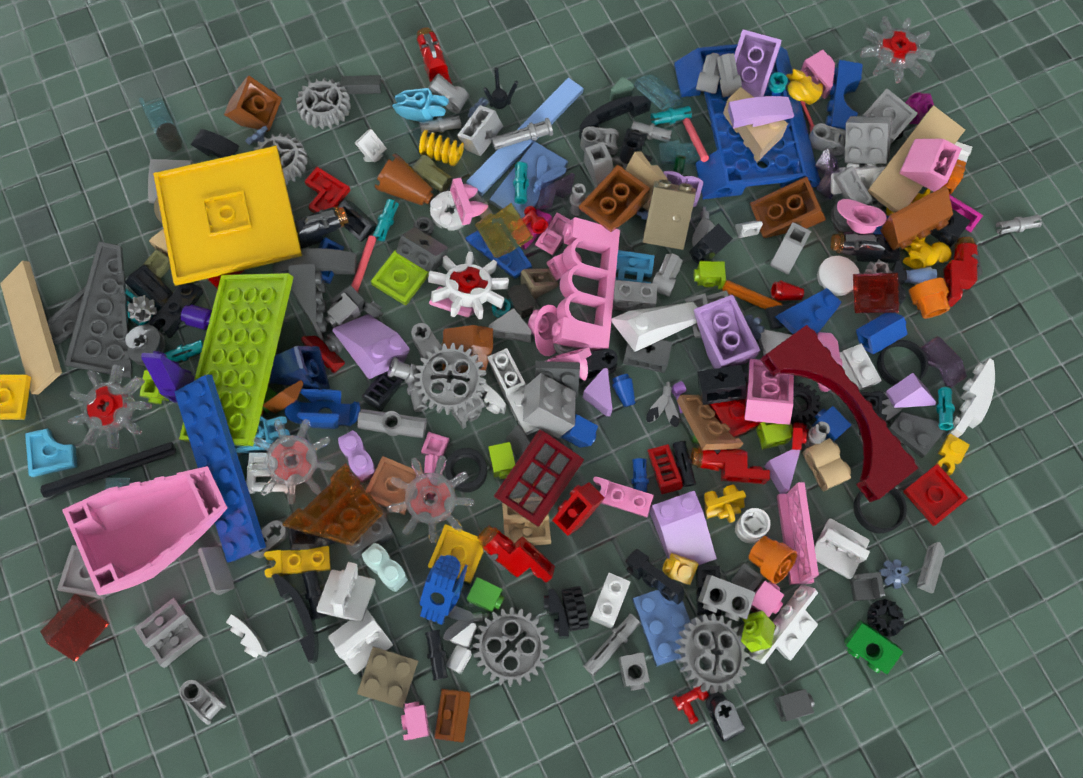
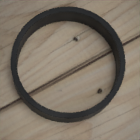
M897 340L881 351L877 360L878 371L881 377L892 386L901 380L894 378L885 368L884 354L889 348L904 347L915 353L921 363L919 380L925 376L928 370L927 356L923 349L914 342Z
M895 487L889 493L897 500L900 515L897 523L891 528H878L870 524L864 518L860 509V500L863 493L860 491L857 494L853 506L854 514L858 522L868 531L879 534L887 533L900 526L904 521L907 513L906 501Z

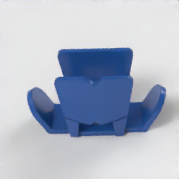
M301 389L300 393L311 403H303L296 400L284 408L288 420L319 429H337L339 426H351L358 420L360 412L359 402L354 401L351 404H341V391L327 389ZM323 408H329L332 414L319 412Z
M441 555L431 568L420 599V605L423 606L420 614L421 617L428 620L432 619L433 622L437 621L441 625L444 623L445 615L448 616L460 597L468 565L465 564L455 584L460 572L459 560L451 555ZM435 592L440 593L445 601L443 603H436L432 600L431 594Z

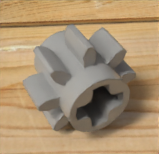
M880 259L875 264L870 262L863 275L867 276V283L874 284L876 287L881 282L886 284L889 281L888 277L892 274L888 267L889 264L881 262Z
M145 295L137 298L133 297V304H128L130 318H135L139 323L150 321L151 315L157 314L154 300H149Z

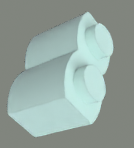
M373 543L362 553L363 560L367 566L379 575L382 582L390 590L397 592L408 581L402 567L397 562L391 560L387 551L381 545Z

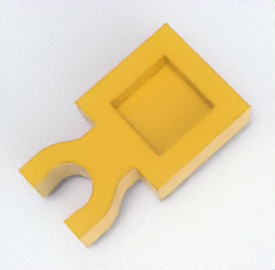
M952 434L947 435L938 452L943 457L936 464L942 467V464H945L948 468L946 474L950 476L955 470V464L958 465L962 462L970 444Z

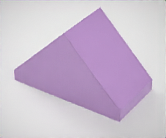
M603 368L583 393V398L605 416H611L612 413L608 368Z
M914 373L886 392L894 408L935 406L936 404L928 388Z
M792 449L769 460L764 466L766 470H770V478L780 494H786L790 490L800 450Z

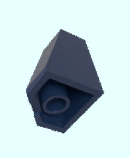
M296 346L276 355L269 383L292 386L301 380L303 381L302 388L330 389L320 348L318 346Z

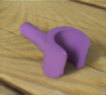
M682 381L672 386L671 392L676 397V400H678L681 394L686 392V387Z

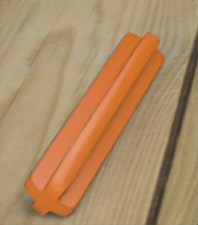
M726 280L722 291L727 290L728 294L765 310L769 307L783 305L729 280Z

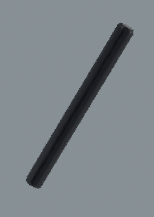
M172 442L42 485L40 491L44 498H48L175 455L176 448Z

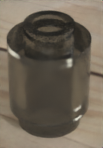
M171 123L160 125L156 130V135L163 147L170 152L180 150L183 140L177 128Z

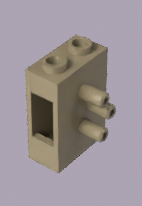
M668 180L654 181L643 243L684 249L696 196V188H692V185L686 183L675 185L671 184Z

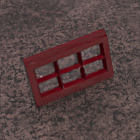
M539 429L493 497L539 527L585 459Z

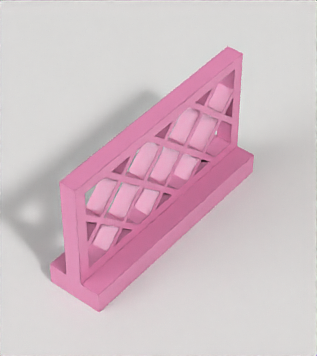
M801 482L797 483L787 494L777 495L783 543L797 552L795 564L788 573L789 585L814 583V578L819 575L805 483Z

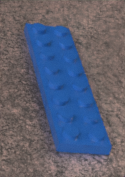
M204 375L174 393L197 467H209L228 507L216 520L215 525L226 561L229 563L266 548V544L213 376Z

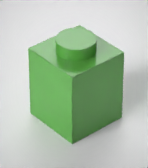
M477 577L467 597V601L492 613L495 608L500 609L505 597L502 596L501 588Z

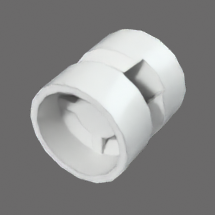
M759 508L748 509L737 520L735 533L741 541L755 543L769 531L771 526L770 518L764 510Z

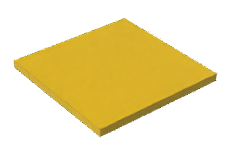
M277 146L153 173L175 286L302 256Z

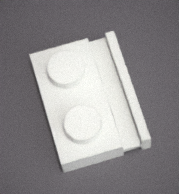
M862 343L840 352V359H842V367L845 370V374L858 386L860 391L882 381Z

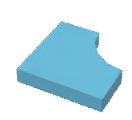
M48 428L25 433L29 476L35 477L77 468L76 448L73 444L63 445L58 443Z

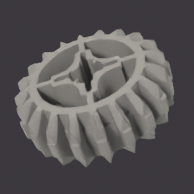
M324 77L322 81L316 78L315 83L309 81L308 87L302 86V91L298 92V98H296L297 111L301 119L308 126L312 124L315 129L318 126L322 130L325 126L331 129L333 124L339 126V121L345 122V116H349V109L351 107L349 94L345 87H340V83H335L333 79L327 81ZM336 99H338V103H337V105L335 106V105H334V104H335L334 101H335Z
M281 133L278 137L272 134L270 139L264 137V142H258V147H255L254 150L277 146L286 185H288L290 180L295 182V177H301V172L306 171L305 165L308 162L303 144L298 142L296 137L291 138L289 134L285 137Z

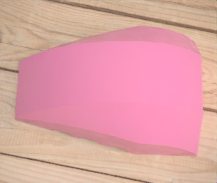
M206 466L179 472L177 475L169 477L161 476L151 481L142 483L139 481L130 483L128 486L108 488L62 511L98 595H104L136 586L154 578L194 544L228 507L209 467Z

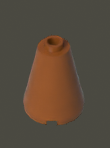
M393 154L392 156L395 159L387 161L377 178L380 184L379 186L375 184V189L421 206L425 203L429 204L434 196L432 193L433 188L400 155Z

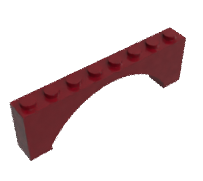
M808 325L801 328L760 359L773 377L777 374H791L812 379L832 390L848 406L858 424L863 443V468L860 481L856 485L869 502L879 500L918 469L914 458L903 449L900 440L889 431L886 422L875 413L872 404L861 395L858 386L847 377L844 368L837 364L830 350L823 346L816 332L810 329Z

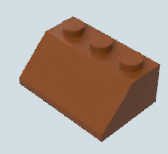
M944 186L888 217L880 231L884 234L892 250L899 247L904 249L913 243L912 240L916 238L921 240L927 237L931 230L935 228L940 230L949 224L948 220L952 217L953 211L948 188Z

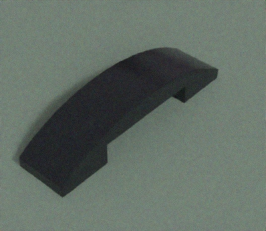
M623 97L600 106L581 123L579 128L580 140L582 132L586 127L599 128V124L628 112L634 118L650 111L651 97Z
M274 574L272 577L280 596L285 600L292 597L308 635L299 641L308 662L314 664L318 659L319 641L312 612L299 591L284 578Z

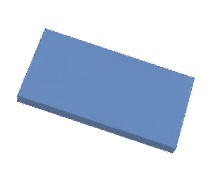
M534 142L519 161L528 164L527 179L529 180V186L527 187V202L525 204L514 202L515 187L513 186V180L515 179V167L489 199V202L520 221L525 216V208L528 206L536 207L556 181L544 184L540 191L533 192V185L537 181L536 165L539 157L544 156L548 164L547 172L558 166L566 167L568 161Z

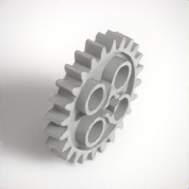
M452 343L450 349H447L445 344H443L442 350L435 346L434 354L429 351L426 352L428 359L420 358L423 366H416V369L421 372L414 374L415 379L420 380L414 383L416 388H421L417 394L418 396H424L422 399L424 404L430 401L428 406L430 410L437 406V413L445 409L446 415H449L450 410L454 409L455 414L458 415V408H462L464 412H467L466 405L469 404L474 407L473 399L479 401L481 399L477 393L485 392L484 388L480 386L486 384V379L481 378L486 375V371L479 370L483 367V362L476 363L479 359L478 355L471 357L472 350L468 349L464 352L463 345L458 350L455 348L454 343ZM440 363L446 365L445 370L442 372L435 370L436 365ZM460 365L468 367L465 373L457 372V368ZM450 375H453L454 379H452L451 383H448L447 379H449ZM436 376L438 379L432 380L431 377ZM464 379H470L469 382H465V381H463V380H464ZM436 385L444 386V390L441 393L436 394L433 392V388ZM463 386L466 388V392L463 395L455 394V389Z
M511 607L509 614H506L502 608L501 616L498 617L495 612H492L493 620L490 621L488 618H484L487 626H478L482 634L474 635V638L479 640V643L473 644V648L479 649V652L474 654V658H481V661L477 664L478 667H486L483 675L489 672L492 673L490 681L498 677L499 685H502L504 680H508L509 687H511L513 680H516L518 685L521 686V678H525L530 682L529 674L532 673L538 676L536 667L544 668V664L540 660L548 659V655L544 654L543 650H548L550 646L543 644V642L549 637L546 635L541 636L545 627L537 628L539 619L532 622L530 620L532 613L524 617L523 609H520L518 614H514V609ZM515 624L518 627L517 634L514 636L507 635L505 632L506 626ZM527 632V635L515 645V652L510 650L498 663L495 662V659L507 649V642L512 644L521 633ZM493 640L501 644V649L496 653L488 650V644ZM531 641L535 647L534 651L531 653L523 652L521 649L522 643ZM508 658L516 659L518 663L516 669L507 670L504 667L505 660Z
M704 614L699 616V619L697 617L691 619V623L689 622L684 625L686 630L679 631V635L683 639L676 640L675 642L681 646L680 649L675 650V653L681 655V658L676 660V663H683L680 673L687 671L688 675L685 680L693 679L694 688L701 685V692L709 690L710 694L717 693L718 691L720 693L726 692V689H734V684L741 683L740 677L746 676V672L742 668L749 666L744 661V658L750 656V654L744 652V649L747 647L741 642L742 635H737L739 627L731 628V620L724 622L723 616L716 618L715 614L708 615V617ZM699 635L703 638V645L699 642ZM721 637L725 641V647L721 644ZM700 660L704 663V670L699 665ZM722 661H723V662L725 663V665H726V671H724V670L722 669V666H721Z

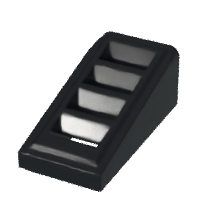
M388 371L380 374L362 395L365 403L380 412L383 411L404 381V379L396 377L398 378L396 381L388 378ZM385 380L392 386L389 388L388 386L383 384V381ZM379 387H381L382 389L386 390L387 392L384 394V393H382L381 391H379V390H377V389H378ZM377 394L382 398L378 400L377 398L373 397V395Z

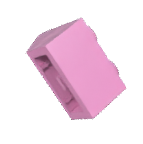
M915 139L899 174L935 192L948 182L962 148L945 139Z

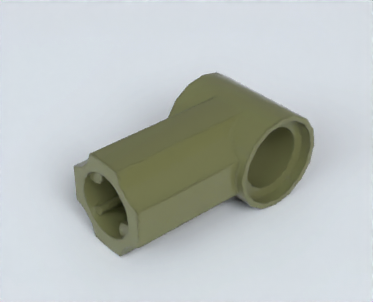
M422 155L412 166L428 184L440 192L448 189L452 177L436 167L435 163L428 156Z

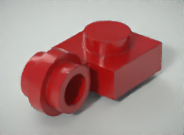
M793 423L792 449L801 450L802 443H806L809 429L806 424Z

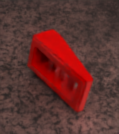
M669 444L648 449L647 452L661 494L681 490L683 481ZM664 454L667 455V457L660 458V459H657V460H656V458H655V457H657V456H661V455H664ZM665 463H669V464H670V465L658 467V465H662V464H665ZM672 471L671 474H667V475H664V476L661 475V474H663V473H667V472Z

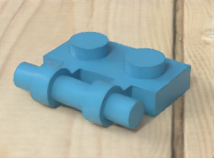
M618 250L616 267L618 277H615V280L651 283L643 281V277L651 278L655 256ZM630 274L636 275L637 277L636 280L624 278V275Z

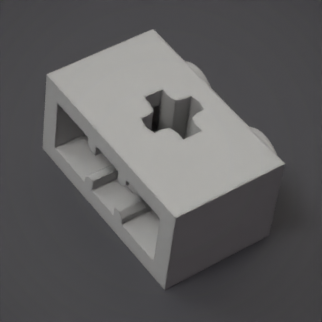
M480 105L457 136L461 143H464L466 151L481 156L492 142L491 137H495L503 125L495 110Z

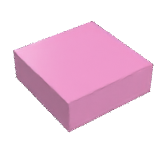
M428 432L421 454L436 455L439 460H443L450 441L449 438Z

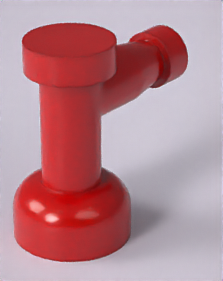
M534 206L526 207L524 210L525 216L514 224L519 231L522 229L521 227L531 222V228L536 234L543 233L548 228V222L545 218L538 217Z
M700 685L699 687H693V690L679 697H672V701L678 711L683 709L689 723L694 724L699 720L690 702L697 698L702 701L706 700L708 692H701Z

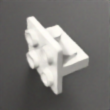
M830 518L827 520L814 546L816 560L847 579H851L859 563L865 561L870 551L866 550L870 540Z
M348 562L345 570H331L318 603L317 612L362 622L376 584L375 579L359 576L357 564Z
M367 609L362 622L349 620L328 636V639L335 647L337 655L345 661L355 675L366 668L373 646L384 650H389L393 646L390 639Z

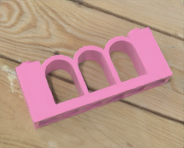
M574 217L563 228L564 244L568 245L563 252V263L568 271L560 280V290L565 299L558 304L556 310L558 321L552 327L553 343L576 349L589 347L591 352L609 349L620 230L615 229L613 232H610L600 224ZM575 248L600 253V268L581 263L577 259ZM578 275L599 281L597 296L578 291L574 287L572 276ZM570 302L596 308L595 323L591 324L575 319L569 311Z

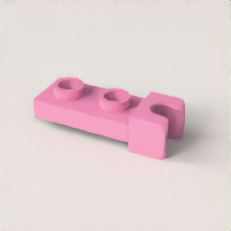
M600 477L593 478L596 485L601 486L600 493L605 497L601 504L648 518L654 495L610 482Z

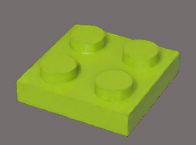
M395 250L371 280V284L406 306L428 278L429 272L399 255Z

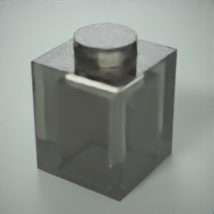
M526 283L515 285L507 291V300L511 304V309L514 308L522 319L530 316L533 310L537 309V304Z

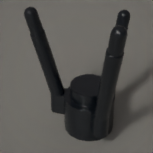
M497 67L495 68L496 89L493 91L492 96L486 87L483 90L489 100L490 107L503 109L507 104H511V98L517 88L518 81L514 82L507 96V93L500 88L499 70Z

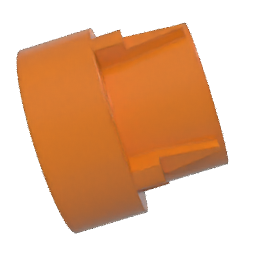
M944 278L924 281L913 286L908 291L913 305H916L917 309L920 310L923 319L936 317L950 310L946 297L949 290Z
M767 536L760 538L749 554V561L758 566L760 574L773 584L779 583L787 576L797 559V552L783 542L773 541Z

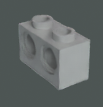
M615 280L612 310L631 311L656 306L657 284Z
M707 575L698 601L704 603V609L715 613L717 609L726 612L725 617L738 621L739 617L747 619L756 592L712 575ZM714 588H717L720 592V596L716 601L710 599V592ZM735 597H739L742 603L740 608L735 610L732 607V600Z

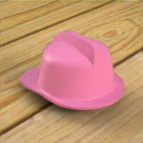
M843 199L837 204V210L847 219L848 226L859 234H873L876 227L885 224L887 220L886 214L879 208L855 200Z
M546 305L540 310H533L528 320V327L532 330V335L535 337L536 347L544 356H551L556 353L552 327L558 321L557 308L553 305Z

